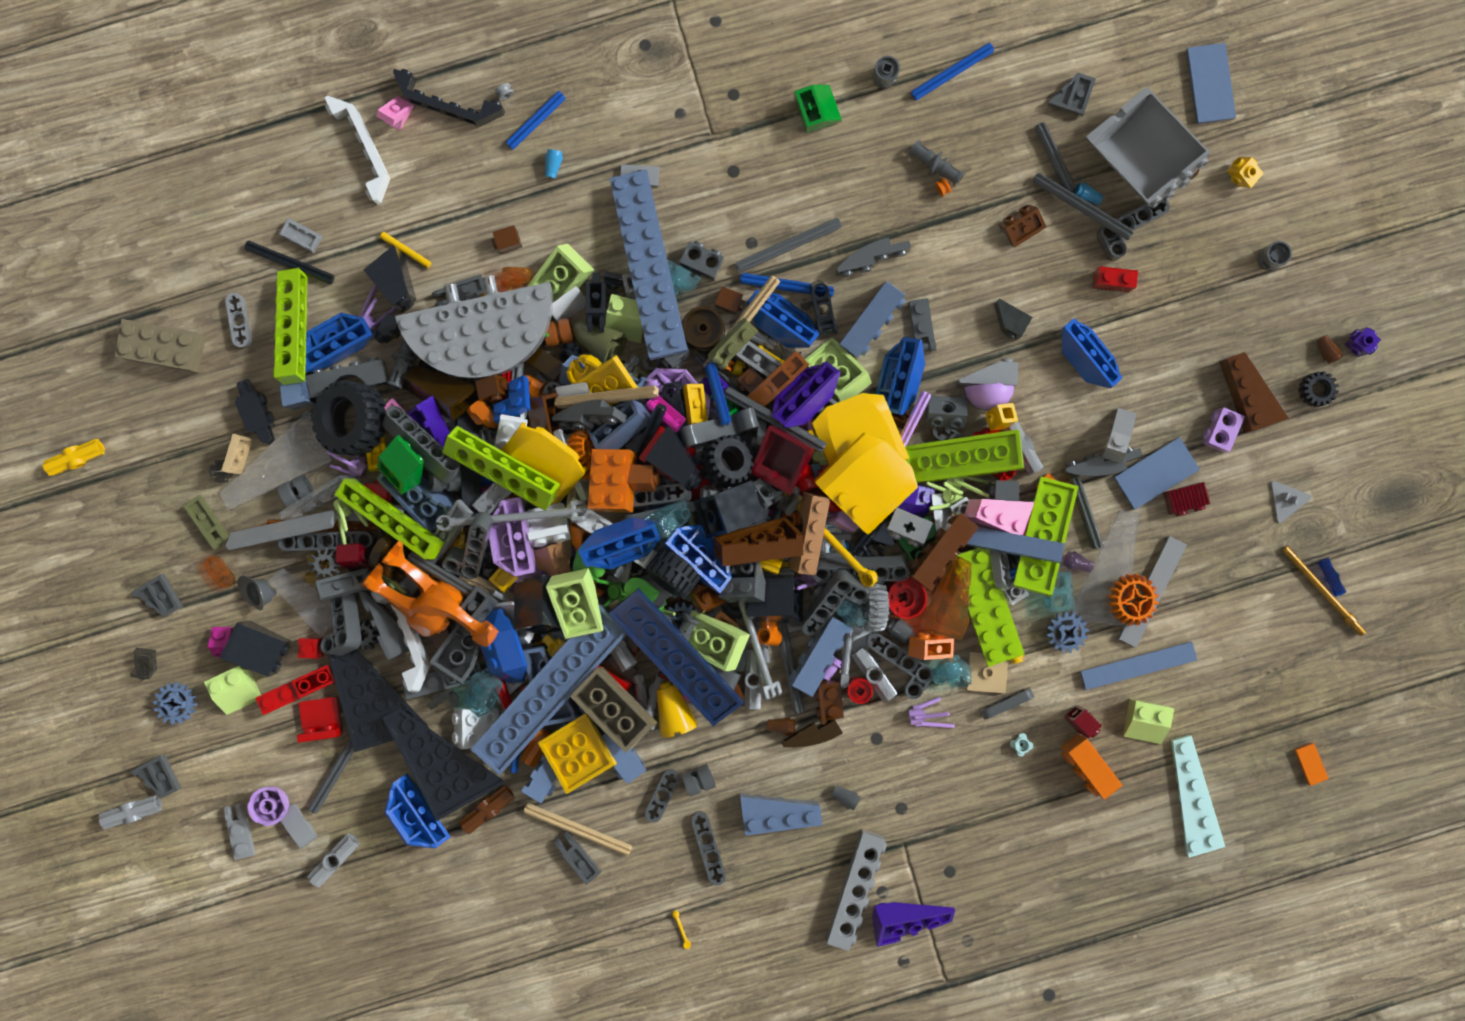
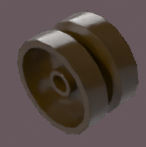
M699 306L693 308L685 315L682 321L686 343L697 352L710 353L725 337L726 330L722 317L716 310L710 307Z
M386 533L373 547L368 562L369 566L373 569L380 563L383 566V575L392 581H397L406 573L399 567L381 562L389 550L398 542L397 539ZM403 544V553L408 561V555L412 550Z

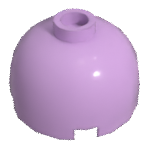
M266 786L258 789L251 795L252 797L247 806L249 815L254 822L263 824V826L275 825L285 817L290 803L284 790L276 786Z

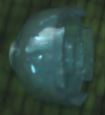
M668 259L675 294L678 295L679 292L687 294L694 291L702 277Z
M953 655V658H944L937 663L933 673V682L939 685H943V682L950 684L949 687H968L969 684L972 685V670L966 661L960 659V656Z

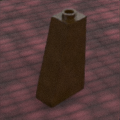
M416 366L403 375L406 390L422 401L433 396L440 413L451 421H454L479 400L476 384L421 366Z

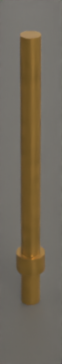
M1288 545L1282 548V552L1343 617L1342 620L1346 625L1351 626L1359 636L1364 635L1366 631L1356 621L1357 618L1342 606Z

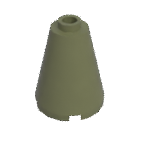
M583 320L576 322L572 328L573 337L602 364L616 355L621 356L625 348L627 338L623 332L604 327V332H600L599 325L593 324L592 332H588L586 321Z

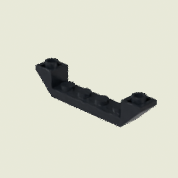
M401 69V71L393 70L405 98L410 103L479 127L505 115L502 104L495 100L490 102L484 100L480 114H478L477 110L460 108L461 106L455 102L446 103L440 97L434 95L432 97L425 96L424 92L414 89L416 80L410 71L406 69Z

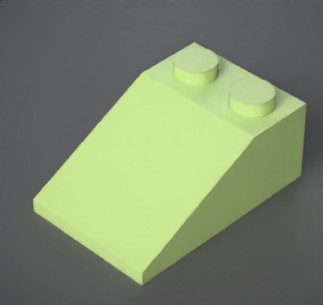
M569 244L559 245L554 249L527 287L549 282L552 287L553 302H555L575 286L580 288L593 273L594 269Z
M833 337L805 359L809 364L808 368L821 365L827 361L841 372L833 394V398L837 402L858 395L872 383L868 372Z
M589 568L551 576L546 588L565 639L603 631L595 584Z
M692 610L690 616L700 622L698 625L696 624L691 633V637L688 640L690 644L710 664L723 671L736 670L750 634L730 624ZM690 621L688 622V624H687V626H686V628H685V631L687 630V628H688V626H689V624H690Z

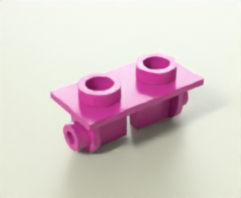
M659 395L654 397L653 400H649L645 406H647L650 414L653 413L658 403L666 406L667 410L661 423L665 427L669 426L677 433L686 421V418Z

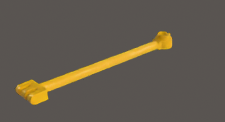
M785 492L783 495L799 511L801 502L793 493L789 495ZM825 528L823 537L858 573L862 585L865 587L873 586L877 582V573L867 568L864 569Z

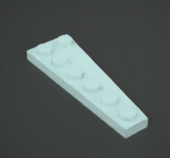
M1186 735L1171 740L1174 767L1176 769V783H1178L1179 790L1178 799L1181 805L1180 814L1184 828L1186 856L1190 858L1223 848L1225 844L1192 736Z

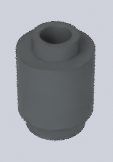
M894 616L885 629L889 631L888 634L902 643L909 642L910 637L915 635L913 626Z

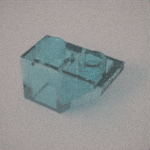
M680 500L655 510L644 520L655 523L660 538H668L676 527H681L693 516L686 500Z

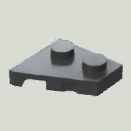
M1077 73L1050 99L1048 105L1082 117L1096 78Z

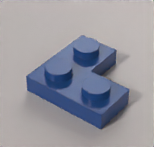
M525 375L508 382L509 398L493 405L494 422L499 424L501 414L516 417L530 410L529 378Z

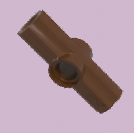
M504 785L492 796L485 798L474 807L475 809L459 821L461 828L469 835L484 822L490 821L503 807L515 799L511 789Z

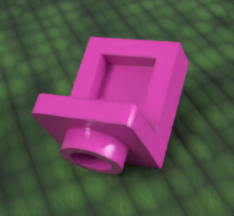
M212 627L208 649L213 656L220 658L233 632L232 627Z

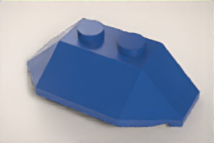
M756 290L746 302L747 306L760 290ZM771 293L753 317V321L758 328L786 348H809L819 335L810 316L779 294Z
M341 312L308 330L306 333L305 372L331 367L363 349L373 336L366 320L362 317Z
M1074 318L1062 328V353L1085 382L1111 389L1122 379L1115 357L1090 327L1078 322Z
M903 337L885 355L876 394L884 395L889 410L893 414L903 415L916 401L925 367L923 344L920 339Z
M631 517L595 530L578 548V552L584 565L587 567L613 569L648 556L661 538L653 521Z
M701 525L676 527L664 542L667 550L685 559L700 576V582L717 593H721L732 579L729 566H722L715 558L714 537L707 538Z
M501 608L493 609L485 620L490 622L499 631L495 640L488 647L480 645L486 665L491 674L507 683L524 682L527 662L517 632Z
M408 773L391 784L384 813L406 845L435 849L450 838L440 820L436 821L425 798Z

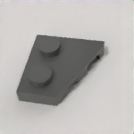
M160 574L131 592L133 596L140 597L147 606L154 608L163 617H167L183 607L165 574Z
M165 754L131 771L134 776L138 775L142 778L144 784L152 788L161 798L181 789Z

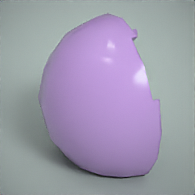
M999 382L997 384L964 387L966 396L972 405L985 411H989L996 405L1008 404L1014 392V384L1008 386Z

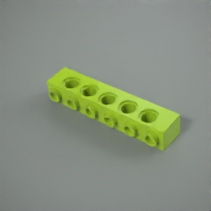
M299 268L277 271V279L275 281L277 296L275 297L276 314L274 315L276 330L274 332L275 349L273 356L275 363L273 376L283 385L305 382L308 276Z
M456 426L446 438L442 451L443 454L544 511L554 501L560 483L459 426Z
M344 478L334 494L395 539L401 541L423 559H435L445 544L444 541L356 479Z

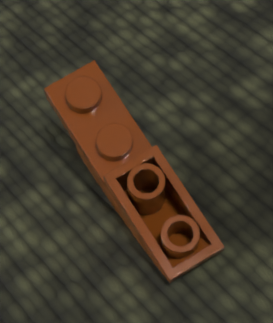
M795 351L746 397L765 407L809 366L808 362Z

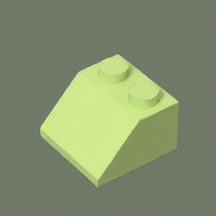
M611 294L605 327L623 332L628 341L641 343L643 328L637 301Z
M237 666L204 682L211 699L226 715L256 702L255 698L261 695L251 671L241 666Z
M1130 699L1123 737L1162 744L1171 728L1174 708Z

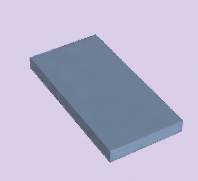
M1226 43L1187 48L1186 55L1196 124L1234 120L1236 113Z
M1178 437L1113 478L1132 509L1135 510L1200 469L1181 438Z

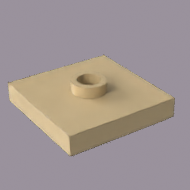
M232 434L221 471L239 475L243 473L252 438Z
M969 651L966 690L1006 693L1008 660L987 667L982 652Z

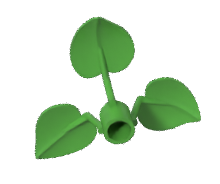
M576 552L573 571L589 568L593 581L609 585L607 592L610 598L603 605L604 608L614 599L629 596L637 588H640L652 602L658 597L660 591L642 578H631L626 584L622 581L613 583V581L598 579L604 575L605 569L585 566L579 552Z

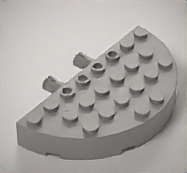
M490 275L489 279L487 276L482 278L486 295L483 297L459 301L457 285L450 284V286H444L448 300L446 305L398 315L395 318L400 332L409 347L423 361L439 371L466 379H483L494 374L500 376L516 369V367L527 361L544 340L550 326L553 311L551 284L546 282L500 293L497 291L495 276Z

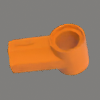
M760 622L761 628L757 633L759 643L768 646H778L782 641V634L778 630V624L776 622Z
M542 728L531 740L520 760L526 765L535 768L543 754L538 742L551 735V733Z

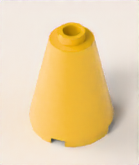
M670 681L659 684L660 688L656 692L662 738L674 737L676 733L684 734L696 728L698 725L697 720L677 687L671 684Z

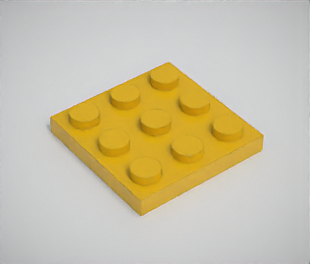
M587 713L538 742L566 794L617 764L596 725Z

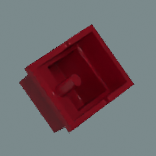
M769 425L755 458L754 466L751 468L752 474L791 495L815 448L779 428Z

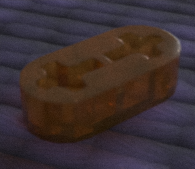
M209 556L205 559L204 568L218 587L230 588L234 585L235 576L221 557ZM211 561H217V562H218V563L216 564V567H217V568H211V565H212V562H211ZM222 575L229 577V579L227 580L228 584L222 583Z

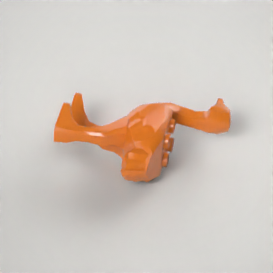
M398 541L389 550L381 562L403 570L420 589L418 598L405 596L384 584L382 579L383 566L380 563L360 585L384 597L407 618V624L421 634L422 637L432 636L435 633L439 634L441 631H444L450 624L449 618L462 625L471 633L472 640L484 647H488L498 634L499 630L490 622L485 620L480 623L460 607L461 605L459 604L462 602L463 596L458 589L445 582L433 580L422 570L407 561L403 553V543L401 541Z

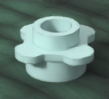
M1020 733L1017 739L1011 740L1010 746L1015 748L1018 756H1024L1025 753L1033 748V743L1027 740L1026 734Z

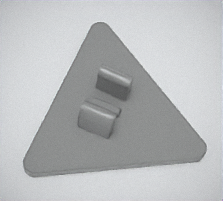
M1276 481L1271 482L1278 523H1282L1311 499V495Z

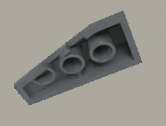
M369 590L359 591L366 611L373 616L371 624L380 633V636L377 638L387 659L399 657L410 651L404 643L405 636L403 630L398 626V618L382 603L376 602Z
M457 623L430 660V667L446 678L463 684L474 669L480 645L472 640V635L468 630Z

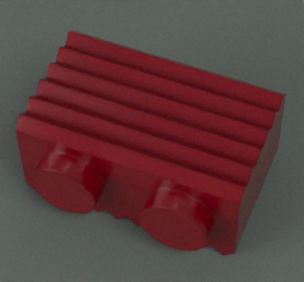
M1205 482L1163 492L1168 513L1175 514L1176 517L1186 515L1187 510L1194 509V512L1206 509L1205 505L1211 504Z
M360 543L337 545L336 562L351 572L368 568L369 571L373 570L368 562L371 551L366 549V547Z
M1076 705L1064 716L1079 734L1088 739L1090 737L1094 738L1101 731L1102 724L1091 715V712H1088L1087 709Z

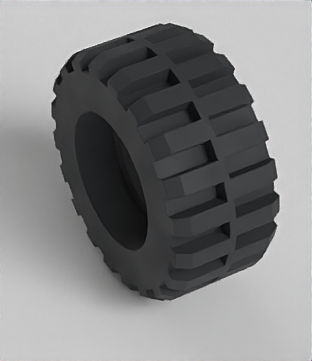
M346 380L333 382L329 387H325L321 391L322 394L317 396L316 405H313L312 408L314 411L313 416L311 415V421L314 425L312 429L316 433L317 441L321 442V446L334 454L361 456L371 452L374 449L373 446L377 447L381 442L380 438H383L386 433L382 424L386 413L384 408L386 404L384 399H380L381 394L370 385ZM353 404L356 419L352 430L347 434L344 427V415L349 405Z

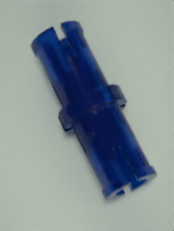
M1327 557L1319 560L1317 563L1325 576L1324 580L1330 585L1334 596L1337 597L1345 594L1347 591L1340 581V574L1336 572L1330 558Z

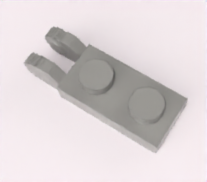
M242 803L236 805L237 817L239 818L234 820L232 808L230 806L224 808L234 860L255 855L250 825Z

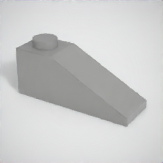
M1001 359V362L992 364L959 379L957 385L973 386L997 384L999 382L1008 386L1014 384L1015 387L1018 384V362H1013V359Z
M1121 408L1117 409L1102 458L1122 463L1128 449L1137 413Z

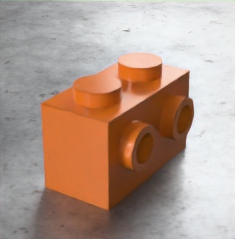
M932 632V635L918 633V636H912L909 639L908 656L922 660L953 658L954 638L946 637L944 633Z

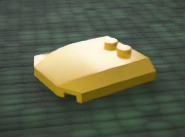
M861 393L830 405L811 424L816 437L826 442V447L822 452L828 466L863 432L875 437L884 438L905 460L909 459L884 395Z
M522 422L501 451L560 483L555 499L550 505L560 503L588 469L586 466L582 467L578 461L580 457L573 449L544 428L537 427L533 429L525 426L527 423Z
M865 432L814 480L821 490L868 535L918 488L912 466L884 438L875 437Z

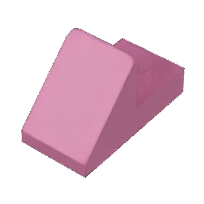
M396 96L377 110L376 117L382 119L395 129L400 130L414 105Z

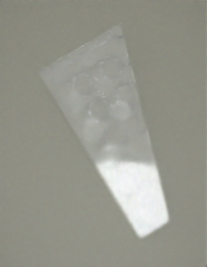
M309 409L297 421L291 424L284 434L280 435L253 463L248 465L240 476L236 477L220 492L227 510H233L277 489L278 485L287 481L292 482V479L297 476L309 474L334 462L332 456L326 453L327 450L321 446V442H318L315 437L316 433L312 429V426H314L311 421L312 413Z
M1124 510L1118 511L1105 542H1103V546L1100 548L1101 550L1089 570L1083 587L1074 601L1071 611L1075 613V617L1078 614L1082 616L1081 621L1085 620L1086 622L1125 627V624L1120 623L1119 619L1113 618L1115 613L1109 612L1112 606H1108L1106 603L1111 601V598H1107L1106 595L1112 593L1108 588L1115 587L1113 581H1119V577H1125L1126 574L1132 575L1140 513ZM1122 605L1124 611L1127 613V606Z

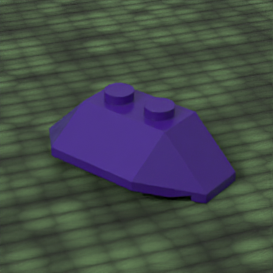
M827 361L821 365L804 369L775 397L772 417L785 428L806 424L833 397L841 372Z

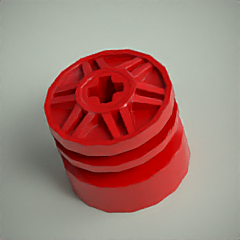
M907 578L903 581H886L884 583L888 592L889 614L903 619H911L918 616L924 610L927 604V593L919 581ZM899 593L903 597L902 600H899Z

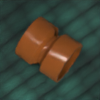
M569 317L558 319L557 324L554 321H550L547 331L549 337H545L547 347L557 346L560 341L564 344L575 341Z

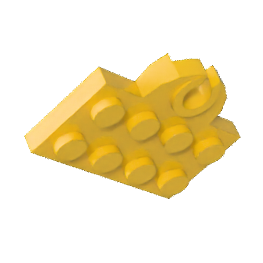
M583 354L570 363L568 371H566L571 384L586 382L590 393L637 387L617 355L602 364L594 356ZM579 362L584 364L585 370L579 366ZM611 402V403H608V404H609L610 406H613L614 404H616V403H618V402Z

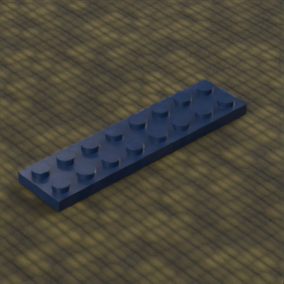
M637 588L609 611L608 615L712 726H715L743 704L740 696L640 588Z

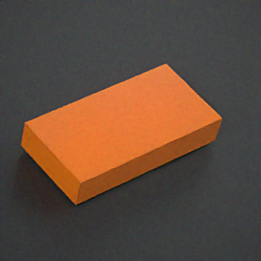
M1313 742L1294 749L1308 785L1312 786L1329 779Z

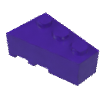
M431 396L416 405L407 414L444 447L446 438L450 433L434 397Z

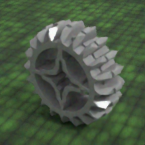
M876 582L873 586L868 587V600L865 603L859 604L861 624L864 630L871 632L884 630L889 620L890 606L887 587L884 582Z

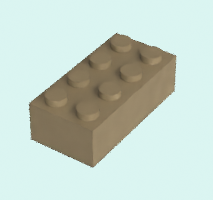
M121 319L114 357L199 373L206 336L198 332Z
M603 667L596 668L570 696L625 753L631 751L657 723Z

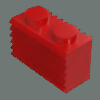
M1100 266L1094 271L1093 288L1108 289L1109 291L1112 289L1113 291H1124V293L1127 291L1129 293L1137 287L1138 270Z

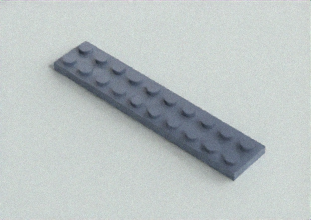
M647 169L610 178L649 359L654 360L688 352Z
M601 604L599 609L603 631L569 638L470 749L499 776L626 635Z

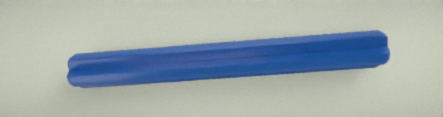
M991 43L985 44L913 89L911 96L915 101L922 98L992 54L994 47Z
M742 273L740 283L763 287L770 277ZM778 278L780 283L775 289L810 294L812 283ZM817 286L815 294H822L824 286ZM828 286L831 298L834 294V287Z

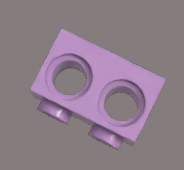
M1224 407L1217 409V411L1215 410L1210 418L1212 423L1203 434V444L1222 453L1230 452L1245 416ZM1224 416L1229 420L1227 426L1222 421ZM1216 434H1219L1221 436L1220 443L1216 442L1215 440Z

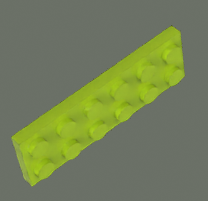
M1019 429L908 445L905 448L909 459L906 461L913 468L917 484L1024 469Z
M1040 477L1025 536L1065 543L1079 486ZM1020 556L1013 587L1051 597L1060 564Z
M974 548L958 554L957 558L952 562V566L986 666L990 667L1025 655L1003 589H998L994 583L990 551Z

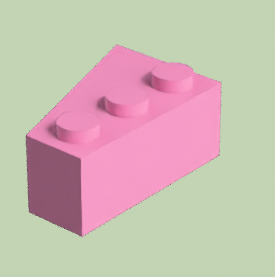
M969 499L964 515L972 522L988 529L1024 535L1034 502Z

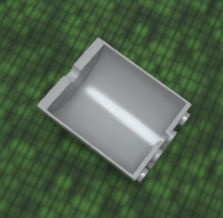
M1145 87L1122 106L1114 116H1110L1086 136V140L1149 207H1155L1163 200L1169 201L1175 195V191L1178 188H1185L1190 183L1189 179L1209 162L1207 158L1210 155V151L1148 87Z

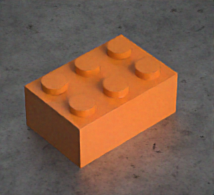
M592 449L588 509L594 512L633 513L635 491H632L628 484L630 465H637L636 453L631 450Z
M1076 734L1060 747L1063 751L1061 753L1062 757L1067 763L1075 767L1073 771L1084 782L1086 781L1085 787L1095 797L1100 796L1105 800L1123 786L1086 737Z

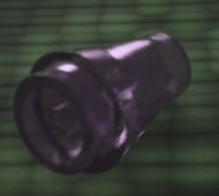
M1069 551L1064 558V566H1067L1068 569L1090 573L1094 568V562L1076 551Z

